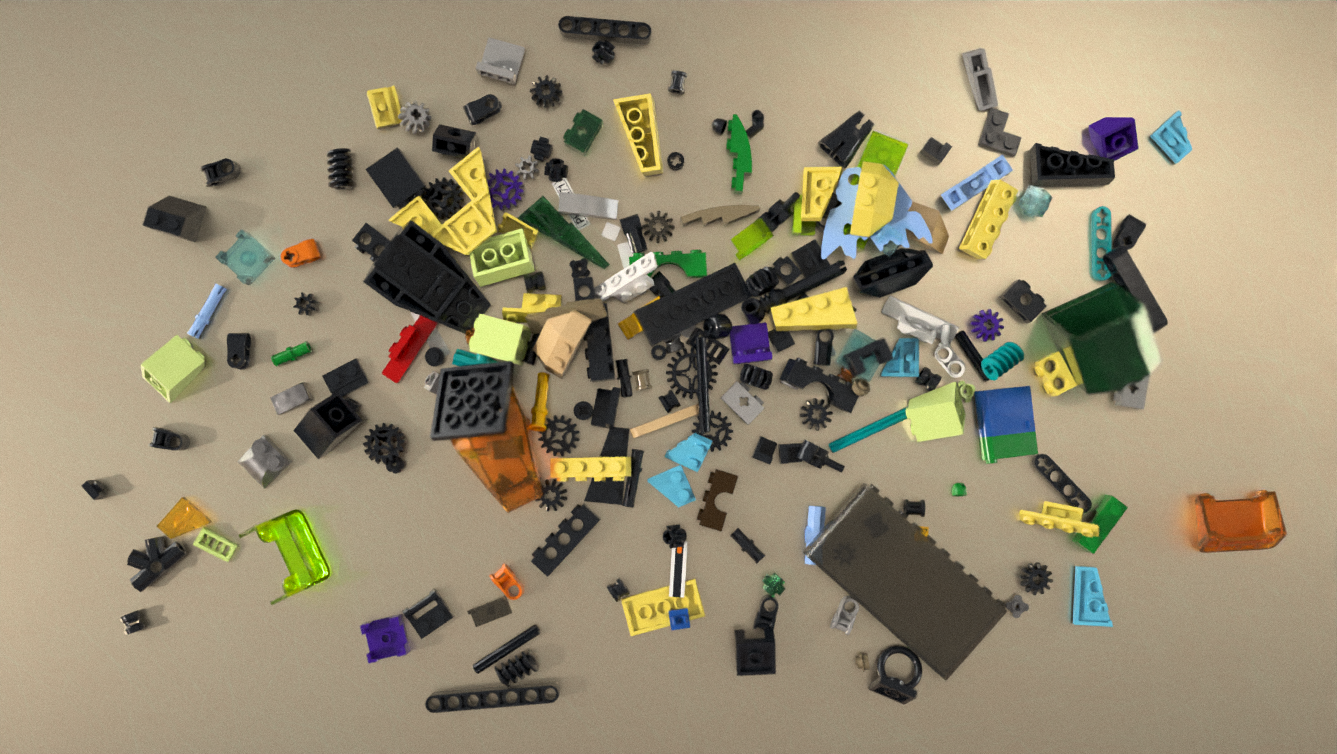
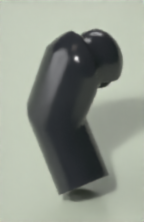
M760 110L752 112V126L746 130L747 136L750 139L764 128V115Z

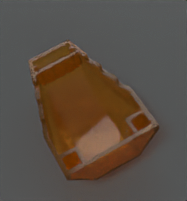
M513 384L505 435L451 440L456 452L508 513L543 496L533 446V437L529 429L530 421Z

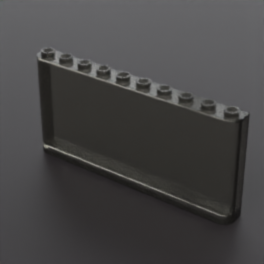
M863 483L802 553L947 681L1008 612L1005 609L1007 605L999 598L995 600L991 597L993 593L986 586L980 587L977 584L979 580L971 573L967 575L963 571L965 567L957 560L953 562L949 559L951 555L944 548L938 549L935 546L937 542L929 535L925 537L921 533L923 529L915 522L911 524L907 521L908 516L900 509L896 511L892 507L894 503L886 496L882 498L878 494L880 492L878 488L872 483L869 486Z

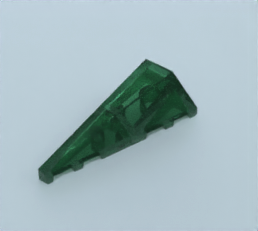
M544 196L540 197L518 217L520 221L599 267L606 269L610 265L571 222L568 223Z

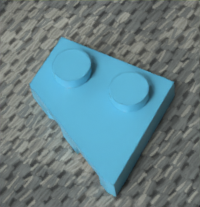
M694 433L687 440L678 443L677 447L667 450L664 457L698 472L712 444V440Z

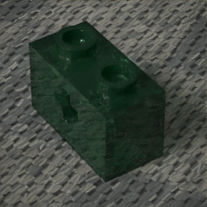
M582 109L581 113L577 112L573 119L574 125L571 129H567L563 139H565V146L586 156L604 123L599 117ZM585 128L586 134L582 133L580 136L578 130L582 131Z

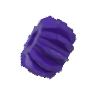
M988 309L986 313L984 310L979 311L980 316L977 314L973 316L976 321H972L970 324L976 326V328L972 329L971 332H978L976 335L977 339L983 336L982 339L986 342L988 338L994 341L995 335L1001 336L999 330L1004 329V326L999 325L1003 318L997 319L998 312L992 315L991 309ZM988 322V324L991 325V328L987 329V327L984 326V323Z

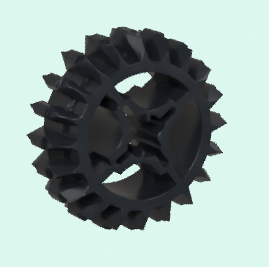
M691 347V353L688 354L687 349L684 348L683 352L685 355L682 356L678 351L676 352L679 357L678 359L671 357V360L675 363L674 365L668 363L667 367L672 368V371H666V374L672 375V378H668L667 382L674 381L670 388L673 389L677 386L678 389L675 392L677 395L680 391H683L682 398L686 397V393H690L689 397L693 399V393H696L698 398V388L694 389L697 375H694L693 383H691V378L687 374H682L690 371L691 363H693V368L697 371L695 366L696 354L694 353V347ZM689 358V367L687 369L676 370L682 360ZM713 358L707 361L708 389L710 390L713 387L709 383L717 382V380L712 379V376L718 375V372H712V369L717 368V365L710 366L709 364L714 360ZM676 376L686 377L689 382V389L681 386Z

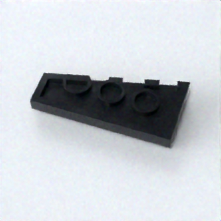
M614 427L609 429L600 457H627L630 428ZM592 477L584 501L622 505L625 480L613 481V477H606V481H594V477Z

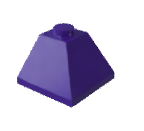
M1104 117L1088 125L1090 140L1100 157L1116 161L1139 149L1136 123L1133 117Z

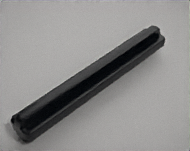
M533 625L473 664L474 671L479 674L539 635L540 629L538 626Z

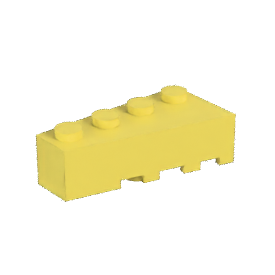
M650 93L613 99L641 172L644 176L662 174L663 165L653 96Z
M847 287L771 308L776 331L857 329V321Z

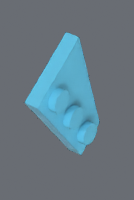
M1075 566L1073 624L1113 627L1096 567Z

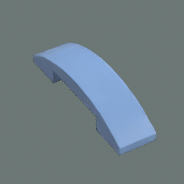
M1002 154L985 167L941 194V196L952 211L986 189L991 180H1000L1013 171V169Z

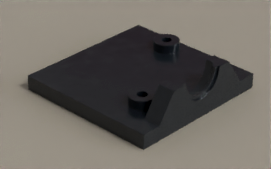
M512 361L442 368L430 438L433 441L505 435L515 364Z

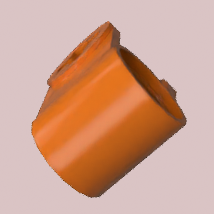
M314 239L302 241L297 245L284 249L281 253L282 262L292 268L321 258ZM291 254L294 255V257H292L293 261L288 260L291 258Z
M503 563L501 569L495 574L489 575L493 583L501 589L508 599L516 600L524 594L523 584L507 564ZM513 585L519 588L517 596L512 595L510 592V588Z

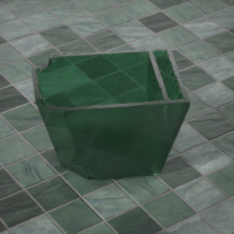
M1114 282L1041 314L1076 384L1087 395L1121 391L1131 383L1143 381L1162 362L1144 303Z

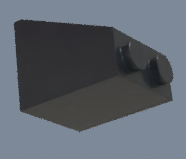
M398 147L365 169L393 208L398 207L401 209L409 203L407 200L412 196L416 198L425 192L423 189L426 185Z
M169 195L148 207L142 226L195 243L206 206Z
M337 391L310 408L293 431L316 458L320 459L332 451L363 420Z

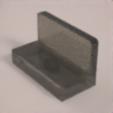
M506 595L472 607L467 612L468 615L471 614L475 626L478 627L511 614L512 609Z

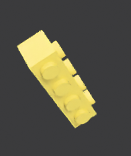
M991 180L959 249L976 259H986L992 252L994 241L1000 235V229L1008 218V212L1015 203L1019 190L1002 180Z
M631 457L550 458V478H557V481H568V477H575V481H587V477H594V481H606V477H613V481H624L625 477L631 476Z

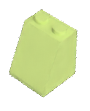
M479 314V317L474 322V335L469 340V351L502 361H512L514 364L523 366V359L528 349L527 343L532 335L530 328Z
M176 335L141 364L142 376L171 403L205 368V358L199 351L195 352L191 348V344L187 339H181Z
M952 382L909 400L906 416L907 419H911L912 435H916L917 442L963 435L966 413L957 382Z

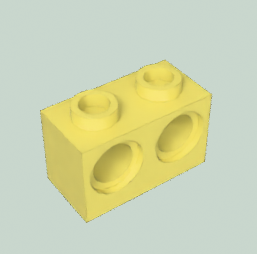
M1059 351L1053 352L1034 362L1036 366L1034 367L1038 377H1042L1045 383L1043 386L1047 394L1058 396L1077 386ZM1048 361L1053 365L1051 371H1048L1045 366ZM1057 378L1062 382V386L1059 389L1055 386Z

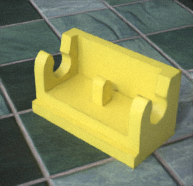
M505 212L502 216L501 224H498V232L504 234L523 228L529 248L532 249L541 232Z

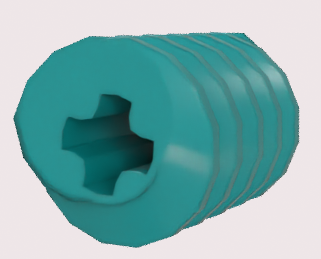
M1006 342L992 354L988 355V357L984 358L981 367L987 378L995 381L1003 376L1004 373H1007L1009 369L1023 361L1025 354L1016 343Z

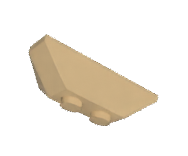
M912 201L908 211H916L921 214L931 233L932 243H929L924 237L918 239L912 231L905 229L908 242L943 254L949 234L940 212Z
M576 310L547 319L533 348L545 370L560 379L564 377L592 321L591 319Z

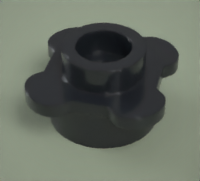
M582 258L581 260H572L569 266L572 268L571 276L574 279L590 275V271L587 268V259Z

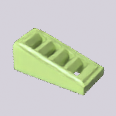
M203 526L193 543L194 546L226 562H229L238 546ZM207 534V535H209V537H208L207 541H206L205 544H204V543H202L201 541L203 540L204 536ZM212 538H215L216 541L214 542L212 548L209 547L208 545L211 542ZM219 542H223L220 550L216 551L215 549ZM226 545H229V550L227 551L226 555H223L222 552L224 551Z

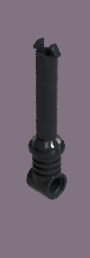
M844 260L837 261L783 289L772 288L768 293L769 295L765 294L764 298L762 296L759 297L760 300L755 298L746 299L741 306L746 320L750 324H758L764 319L766 312L767 314L770 313L769 311L772 307L786 304L788 301L843 275L847 271L846 266L840 269L841 266L845 265Z

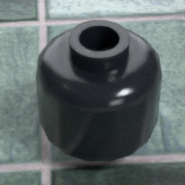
M725 314L712 315L704 321L703 330L710 339H723L730 334L732 322Z

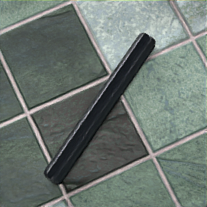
M696 337L700 432L705 433L710 432L706 337Z

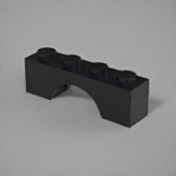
M797 357L796 360H788L779 380L799 389H804L812 382H820L827 391L828 404L842 411L852 412L859 397L852 389L853 384L846 381L843 384L839 382V377L830 373L827 376L823 374V369L814 365L811 368L807 366L808 362Z

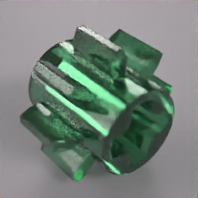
M775 573L772 576L767 574L762 580L765 584L762 588L773 597L776 593L781 595L786 589L782 586L785 581Z

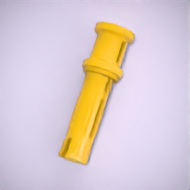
M540 372L537 375L535 403L531 409L532 421L529 424L530 430L538 432L546 430L545 417L548 415L546 400L550 374Z

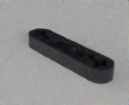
M1037 454L1034 456L1032 465L1070 506L1078 508L1080 505L1077 500L1073 499L1075 497L1080 501H1085V508L1082 509H1084V513H1087L1091 509L1092 503L1086 494L1048 455ZM1045 458V465L1047 467H1051L1052 465L1053 467L1047 470L1044 466H1038V464L1040 463L1038 459ZM1053 471H1057L1060 474V479L1057 482H1053L1050 478ZM1066 485L1073 487V493L1070 496L1064 493Z

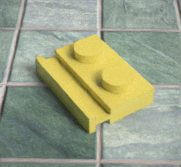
M395 86L368 90L367 96L376 128L381 129L400 124L402 120L398 119V115L401 114V107Z

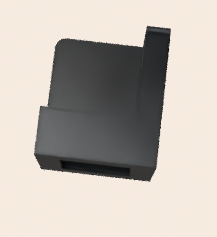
M930 137L919 153L936 165H939L953 146L947 142L942 145L933 137Z
M775 328L768 332V337L776 353L795 344L789 331H776Z
M760 436L752 458L770 465L777 443Z
M802 443L778 444L779 463L802 462L801 459L796 457Z

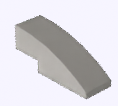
M979 48L962 53L970 86L979 111L999 106L992 71L988 67L985 49Z
M560 192L559 214L617 220L618 200Z

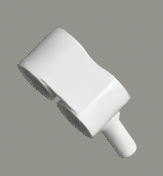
M943 324L941 343L936 347L935 358L951 377L957 378L964 374L965 363L956 355L949 344L950 325ZM940 349H947L949 355L945 358L939 356L938 351ZM958 363L962 369L959 372H953L951 365Z

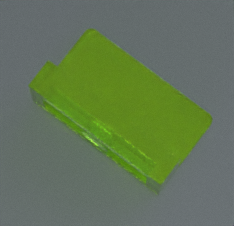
M762 218L757 219L731 239L739 251L735 254L739 261L774 236Z

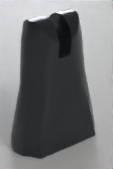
M861 111L853 114L843 124L818 142L820 148L843 168L848 167L874 126V123L869 119L860 129L855 127L865 116Z

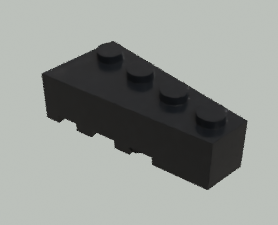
M1035 143L1030 149L1032 187L1109 185L1115 179L1114 159L1091 154L1084 155L1072 150L1065 151L1058 147L1042 146L1039 143Z
M603 303L607 316L591 321L583 337L584 341H587L585 357L586 360H589L587 376L593 383L615 380L607 303Z

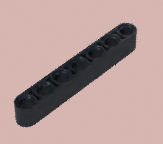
M554 682L511 685L510 687L499 686L434 692L425 701V707L431 713L547 704L553 703L558 699L560 687ZM552 688L556 691V695L549 697L546 694V690ZM534 690L537 694V697L533 699L529 698L527 696V691ZM508 692H515L517 699H509ZM490 693L496 694L498 701H490L488 695ZM476 695L479 700L478 703H472L469 696ZM450 697H457L459 704L453 705ZM431 699H438L440 702V706H433L431 703Z

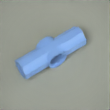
M809 506L808 522L805 527V564L822 565L823 545L826 538V528L824 527L826 507Z

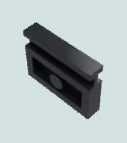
M816 239L791 253L805 278L830 266L827 258H821V248Z
M358 358L322 375L330 393L334 394L338 391L342 397L370 383Z

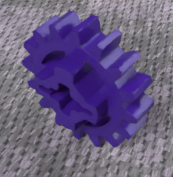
M505 168L502 173L496 169V175L489 173L491 178L490 180L487 179L491 203L493 202L492 207L496 209L499 206L501 211H503L504 207L511 210L510 205L512 204L517 207L516 200L522 201L519 194L524 193V190L520 189L523 186V182H518L520 177L518 175L513 177L514 172L512 170L507 174ZM503 178H508L513 182L508 183ZM496 181L495 186L491 188L492 184ZM502 186L507 188L504 194L500 191ZM512 192H515L514 196L510 199ZM493 197H500L502 198L503 202H499L495 200Z

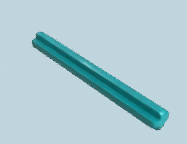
M906 408L829 443L831 452L835 453L907 419Z

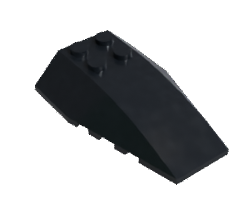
M409 220L393 236L374 261L363 280L366 285L395 306L409 310L467 335L474 328V322L479 317V314L484 315L491 306L444 245L412 220Z

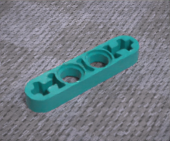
M1100 206L1092 212L1091 216L1092 276L1097 281H1104L1110 278L1111 274L1105 264L1102 265V270L1106 271V274L1102 277L1101 274H1098L1101 264H1097V262L1104 261L1098 257L1097 250L1103 248L1106 253L1112 250L1111 211L1105 206ZM1101 211L1102 214L1106 215V217L1102 218V224L1106 223V226H1097V224L1101 223V217L1097 216ZM1099 229H1103L1106 232V238L1103 240L1097 237Z

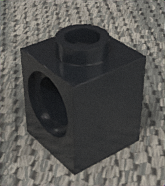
M788 256L784 259L780 257L773 263L775 266L773 270L776 271L778 278L786 287L802 274L801 270ZM782 266H788L791 269V273L789 275L782 274Z
M593 277L573 279L575 301L595 299ZM587 287L590 289L587 297L580 296L581 288Z

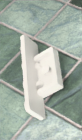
M653 252L648 253L594 288L595 299L601 298L602 302H604L611 296H614L625 304L654 286L653 279L646 274L657 268L655 254Z
M893 296L888 297L882 309V313L898 320L897 328L902 333L911 334L924 343L932 344L935 338L941 340L943 324L950 325L949 344L952 343L959 330L958 326Z

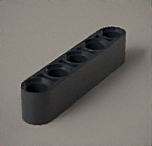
M564 16L558 23L561 35L571 39L606 40L607 42L643 45L649 43L652 38L651 27L644 22ZM565 24L572 25V28L568 31L562 29ZM588 25L591 27V30L583 32L581 30L582 27ZM603 27L610 28L607 34L601 33L600 30ZM625 28L629 30V33L621 35L619 31ZM641 30H645L648 32V35L641 37L638 33Z
M1119 245L1105 254L1103 261L1144 332L1148 335H1153L1168 325L1166 316L1127 249Z

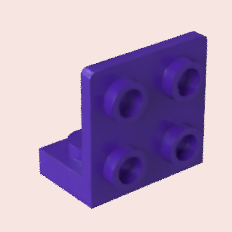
M766 322L732 326L730 343L733 365L772 360Z

